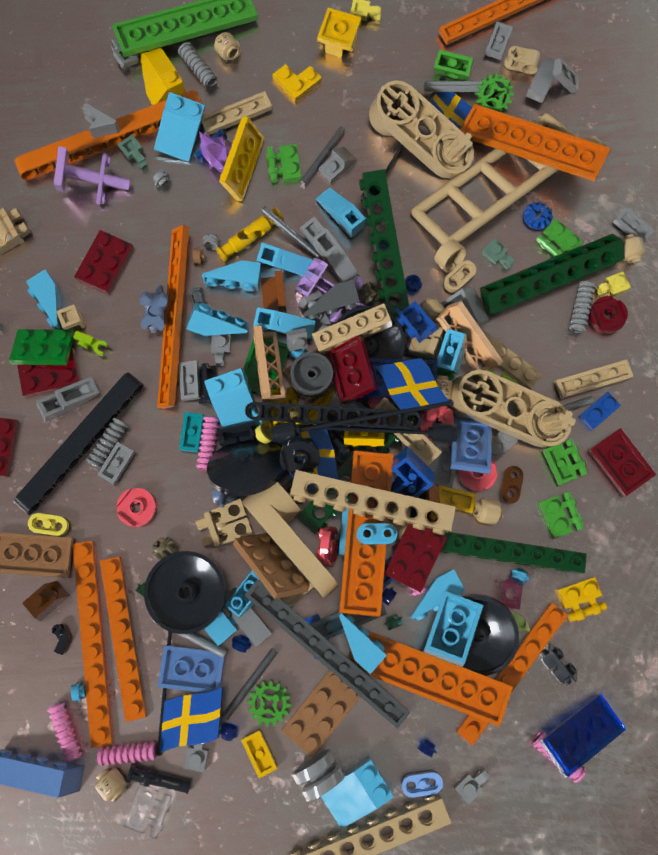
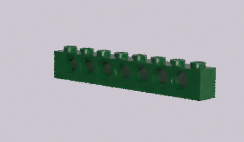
M385 169L363 172L362 178L359 180L360 191H364L362 203L363 208L367 209L368 216H365L366 225L371 230L369 242L374 247V252H372L373 263H377L378 270H375L376 280L380 281L381 286L378 289L380 300L383 299L387 311L396 317L398 315L394 309L398 307L402 311L409 306L386 173ZM375 189L379 194L372 195L370 190ZM375 207L381 208L382 213H380V214L375 213V212L373 211V208H375ZM382 225L386 230L380 232L376 229V226ZM386 243L389 249L382 250L379 245ZM389 261L392 267L385 268L383 262ZM386 280H394L395 286H388ZM389 298H397L399 304L392 305L389 302Z
M612 233L480 287L483 307L490 314L499 313L505 308L516 306L522 301L549 292L558 286H564L575 279H581L592 272H598L609 265H615L617 262L624 260L623 239Z
M411 415L408 417V420L412 424L415 422V420H413L415 415ZM385 433L388 442L384 443V446L359 445L355 451L365 452L367 449H373L375 453L388 454L391 451L388 447L392 442L397 444L400 439L393 433ZM353 454L337 470L339 480L348 478L351 482ZM330 489L326 492L327 495L329 493H336L338 496L336 490ZM311 501L297 517V520L315 535L317 531H320V528H325L328 525L325 522L329 517L334 518L339 511L334 510V506L326 504L325 507H321L325 510L326 515L323 518H317L314 511L319 506L313 505L314 501Z
M445 532V535H443L447 538L440 553L574 574L585 573L587 553L453 532Z

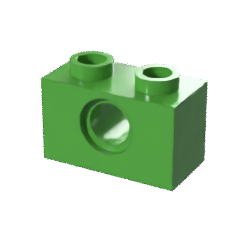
M439 50L434 65L435 74L469 81L474 58Z

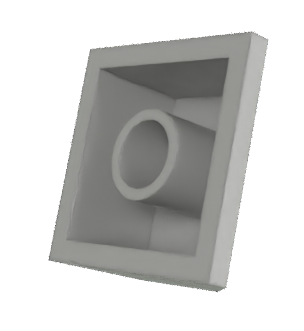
M462 288L441 302L446 309L448 305L462 301L479 327L489 322L474 288ZM447 315L445 320L451 325V318Z

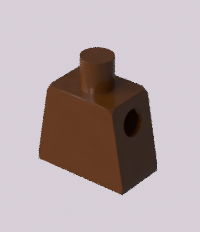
M58 581L42 585L22 604L36 620L41 622L70 595Z

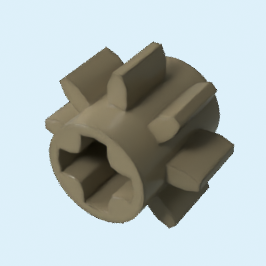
M372 282L363 283L362 287L357 291L360 303L363 305H368L369 303L373 305L378 300L379 290Z
M161 537L154 542L152 554L160 561L165 556L177 552L175 549L177 544L170 537L166 539Z

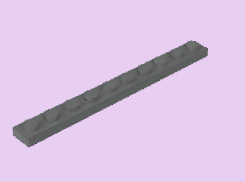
M259 579L244 594L245 597L397 729L410 714L409 710L282 599H274Z

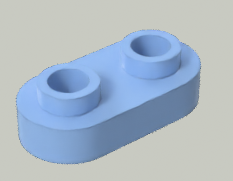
M435 771L408 774L403 778L401 787L404 794L408 797L427 796L439 793L443 787V780ZM429 779H435V784L429 785ZM411 781L415 782L414 788H409L408 783Z

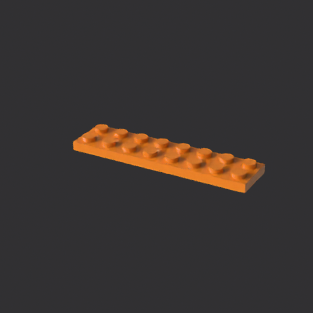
M477 104L473 105L460 128L464 134L468 132L472 135L470 139L472 141L593 182L596 181L611 151L610 147Z
M354 451L351 483L391 492V467L394 454ZM350 494L349 503H357V496ZM369 498L367 499V506L375 509L377 501ZM390 503L387 504V510H388V512H389ZM348 510L339 613L381 617L386 544H362L358 541L356 532L363 524L388 523V519L385 518V521L373 519V515L365 514V516H358L353 514V510ZM365 530L363 535L368 538L371 533L369 530ZM387 530L384 531L385 537H387Z
M368 631L370 633L368 637L373 642L378 640L385 647L383 651L387 655L371 674L355 661L350 650L348 658L367 675L496 726H501L513 686Z

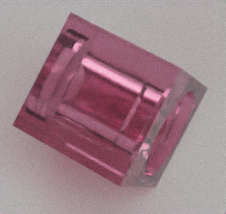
M511 579L499 582L497 600L502 602L507 608L520 610L523 585H517V581ZM508 588L514 592L512 599H508L505 595Z

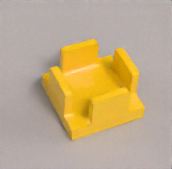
M328 7L317 36V42L325 44L326 53L342 57L343 49L353 52L358 39L361 17Z

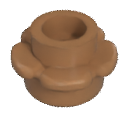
M198 246V248H193V262L200 265L201 261H205L204 250H200V246Z

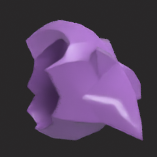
M199 131L201 138L200 147L204 158L209 162L210 168L215 167L222 173L232 143L222 136L211 138L206 131L204 134Z

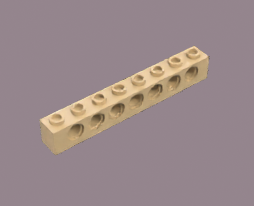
M298 470L295 471L290 496L294 497V501L305 503L306 500L314 501L313 505L325 507L327 504L334 506V510L345 512V509L353 510L355 515L365 516V514L373 515V519L385 521V518L392 519L394 524L405 526V523L413 524V528L425 530V527L431 528L433 533L441 535L451 531L456 507ZM309 485L317 486L318 492L315 495H310L307 492L306 488ZM334 489L337 491L338 497L336 499H329L326 492ZM355 494L358 499L357 503H348L347 495ZM367 499H375L377 507L375 509L369 508L367 506ZM388 503L396 505V513L388 512ZM409 507L416 510L415 518H410L407 515ZM428 512H433L436 515L434 523L427 520Z
M440 794L427 795L424 797V801L416 803V801L410 802L402 810H390L385 814V817L380 819L378 817L371 818L363 826L354 825L349 827L346 833L341 835L339 833L332 834L324 842L315 841L309 844L307 849L302 851L296 849L289 852L288 855H322L326 850H331L334 855H377L452 823ZM423 810L431 812L427 819L420 818ZM404 818L411 819V824L408 827L401 826V821ZM384 826L392 827V832L388 835L382 834L381 830ZM365 834H371L373 839L371 842L365 843L362 841V837ZM351 842L354 846L350 851H346L342 848L344 843Z

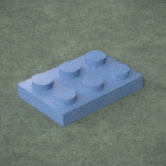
M454 417L453 426H457V441L452 442L450 469L490 474L492 427L476 420Z
M164 645L157 687L203 693L217 690L220 688L224 658L209 650Z

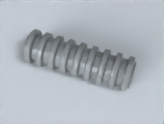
M190 42L183 43L178 49V54L188 64L204 87H212L217 82V76Z
M591 281L579 283L576 303L574 305L575 309L573 310L574 314L570 322L572 325L569 327L571 331L576 333H583L587 330L586 326L588 325L587 321L589 320L588 316L591 310L590 305H592L594 289L596 288V285Z
M113 418L114 422L109 424V428H106L107 432L103 433V438H100V442L96 443L97 447L92 449L93 453L89 454V459L86 458L87 463L97 469H101V464H104L105 458H108L107 455L111 453V449L118 442L117 440L122 438L121 434L125 433V428L128 429L127 424L118 418Z

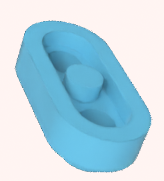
M388 523L363 524L356 532V537L362 544H391L398 535L397 529ZM369 530L371 533L370 537L366 538L363 532ZM385 530H389L391 532V536L389 538L384 536Z

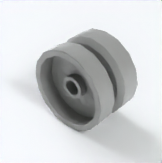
M331 749L322 751L313 758H310L292 773V777L297 785L305 784L301 792L307 802L323 796L346 777L340 765L332 766L336 758Z

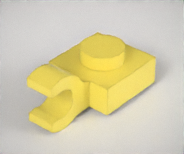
M353 0L350 14L360 16L361 20L367 21L368 17L375 21H380L381 7L370 6V1Z
M620 272L607 277L604 280L605 283L599 285V288L595 290L598 296L607 292L615 296L628 291L631 286L624 272Z

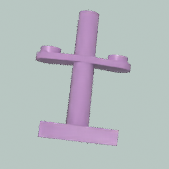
M58 147L54 186L57 191H65L66 179L98 184L96 204L100 205L105 202L106 193L102 192L103 186L129 190L130 179L105 173V168L110 166L111 156H107L106 153H103L101 169L98 172L68 165L69 154L67 148Z
M314 258L295 289L307 297L314 286L324 293L329 291L334 285L321 276L328 264L318 258ZM356 276L354 282L358 291L362 287L363 281H361L359 276ZM360 302L356 303L357 307L365 306ZM343 307L338 308L339 312L332 313L329 321L336 322L343 315L341 313Z

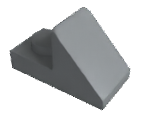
M85 103L82 110L85 114V119L92 124L89 127V131L93 138L119 133L120 128L115 119Z
M345 147L335 148L332 150V157L319 167V172L332 183L353 165L357 159Z

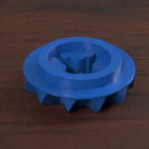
M541 201L532 202L524 210V221L533 229H544L552 221V209L548 207V204H543ZM542 211L541 217L534 219L536 213Z

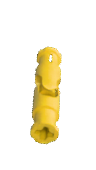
M273 207L272 212L284 221L280 211ZM261 216L248 227H245L229 238L226 244L220 248H215L220 258L226 262L228 257L235 252L239 253L257 238L270 231L271 227L275 224L266 216Z

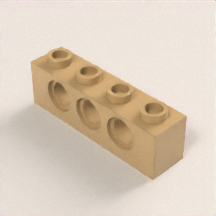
M381 304L312 333V336L320 354L325 355L328 351L358 335L366 338L392 327V321L385 304Z

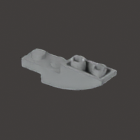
M315 216L300 227V231L322 256L323 261L328 264V268L341 283L353 280L356 276L360 277L339 243L327 228L324 229Z

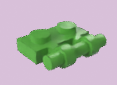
M297 144L279 146L280 153H275L272 146L267 147L268 175L271 177L272 183L278 182V176H283L284 182L302 179ZM281 161L282 168H277L276 162Z
M557 219L544 230L543 235L547 239L540 235L535 240L543 250L546 249L550 252L553 258L580 247L584 242ZM551 242H553V243H554L556 246H558L560 249L558 250L556 247H554V246L551 244Z
M572 438L565 441L567 449H564L561 443L543 450V454L558 486L578 478L575 470H579L581 476L588 474L587 464L585 460H582L578 452L580 449L578 445H575ZM569 454H571L574 459V465L571 464V461L568 457Z
M571 491L563 494L565 502L561 503L559 496L538 502L552 539L572 533L571 524L575 523L577 531L585 528L582 522L584 520L583 516L578 512L576 507L577 501L572 497ZM563 508H569L572 518L567 519Z

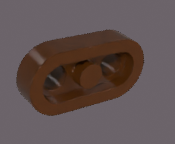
M510 466L503 472L499 497L505 504H513L520 498L523 471L517 466ZM511 472H515L517 474V478H512ZM508 491L513 492V497L508 496Z

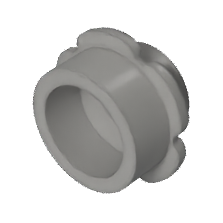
M164 170L157 172L153 177L155 186H166L170 181L169 173H166Z
M209 233L203 237V245L209 250H215L221 244V240L214 233Z

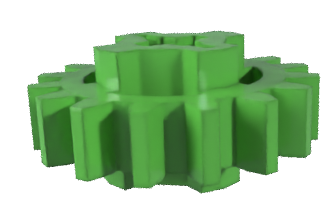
M494 73L493 78L488 74L487 80L481 79L482 85L476 86L479 92H475L474 95L479 98L475 102L481 103L480 106L502 112V108L508 109L506 104L512 103L513 101L509 98L514 96V93L510 92L514 86L508 85L511 80H504L505 75L499 76L498 73ZM495 81L501 83L503 86L499 87L497 83H495ZM494 91H499L495 94V97H490L494 94ZM490 101L494 107L489 106L486 102Z
M270 680L269 685L262 681L261 688L257 685L254 687L256 693H249L253 698L247 700V703L252 705L248 712L254 713L251 718L252 720L255 718L259 719L258 725L264 721L266 727L269 726L270 722L276 726L278 719L281 722L284 721L283 714L289 715V711L286 708L291 707V703L287 702L291 696L284 694L287 690L286 687L282 690L280 689L281 683L274 686L273 680ZM264 690H274L276 693L267 694ZM257 696L261 700L260 707L258 709L256 708ZM282 698L283 707L280 711L278 701ZM265 699L269 701L272 699L274 701L272 704L274 708H271L270 706L266 708ZM271 713L274 717H265L263 714Z

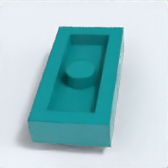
M184 412L179 445L180 451L199 453L204 414Z

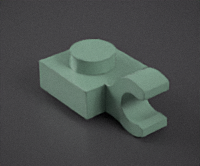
M133 135L117 144L129 161L134 158L141 168L148 165L141 154L144 151L143 147Z
M495 238L481 253L494 265L500 262L507 270L513 266L515 261L513 257L506 255L508 249Z

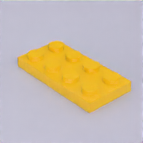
M242 117L219 180L236 201H243L265 139L249 117Z

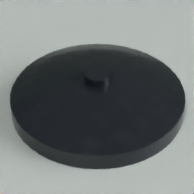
M375 306L353 308L344 313L336 323L372 309ZM389 312L392 327L363 338L375 381L383 379L374 368L375 366L401 362L405 352L403 329L398 320Z
M257 438L241 442L238 439L237 443L228 444L226 447L222 446L212 455L208 462L207 474L209 481L217 491L230 496H249L265 491L276 484L285 472L280 464V451L282 448L277 443H273V441L264 444Z
M179 551L162 558L149 572L144 587V601L151 618L163 629L176 634H191L207 628L220 615L226 600V583L219 567L207 556L192 551Z
M482 594L463 596V598L482 604L483 608L465 664L462 667L484 676L500 672L509 665L517 652L519 644L517 622L511 611L502 602L493 597Z

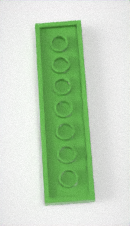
M199 0L112 24L122 54L124 57L253 22L258 20V14L251 0Z

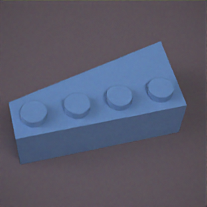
M0 750V784L60 798L80 791L85 765L30 757L29 754H12L11 750Z

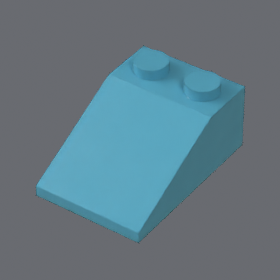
M169 92L154 150L189 162L205 111V105Z
M240 368L204 381L210 400L223 428L255 421V425L262 423L260 420L249 419L245 414L246 406L251 402H255L244 369ZM257 406L252 409L254 417L259 414Z
M444 591L423 652L462 667L465 664L483 605Z
M370 756L345 772L346 777L336 787L321 796L341 829L378 809L394 797L390 787Z

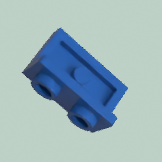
M416 301L402 311L398 307L394 309L398 315L395 318L400 325H405L407 327L405 331L410 338H416L419 343L438 330L435 323Z

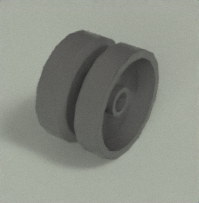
M314 352L304 353L296 358L290 372L292 388L299 396L305 399L313 400L324 396L329 391L333 378V369L329 360L320 353Z

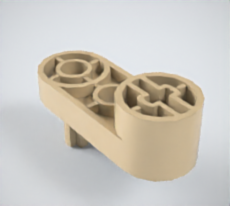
M395 80L381 87L369 108V119L377 132L385 136L395 137L430 170L442 178H455L470 167L474 158L473 143L470 141L472 135L470 133L464 134L408 83ZM418 126L426 127L429 135L421 134Z
M481 369L470 371L452 381L451 399L454 405L452 407L448 405V407L453 411L454 415L459 418L476 420L537 447L543 448L561 444L567 439L571 432V426H574L576 419L572 418L573 413L568 411L559 402L489 371ZM509 402H512L516 407L515 416L510 415L508 412Z
M278 482L269 489L249 495L241 501L300 570L301 575L310 585L307 592L280 598L292 608L313 588L325 599L339 586L327 569L289 527L288 523L302 511Z

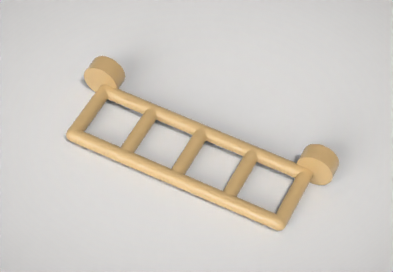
M544 113L533 121V123L578 137L549 113ZM591 136L588 139H586L588 141L607 146L596 136ZM495 148L463 173L413 207L411 215L442 244L435 255V262L445 272H450L464 261L467 255V250L460 244L462 240L553 175L558 169L528 160L539 171L518 187H515L492 166L494 162L508 153ZM480 172L485 174L507 194L485 211H482L458 189ZM447 196H450L474 218L450 236L425 213Z

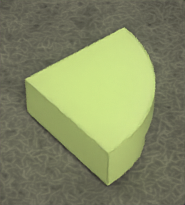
M511 612L517 622L519 632H530L526 620L518 613Z

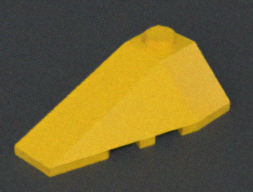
M161 47L140 53L146 94L152 105L167 100L169 92L176 95L186 93L182 79Z

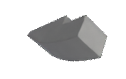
M547 56L544 57L526 97L543 103L554 79V59Z
M89 377L55 390V394L37 400V407L44 421L47 422L81 406L99 395L100 392L93 378Z
M236 587L226 594L225 604L237 590ZM225 607L256 647L272 634L271 630L252 607L241 618Z

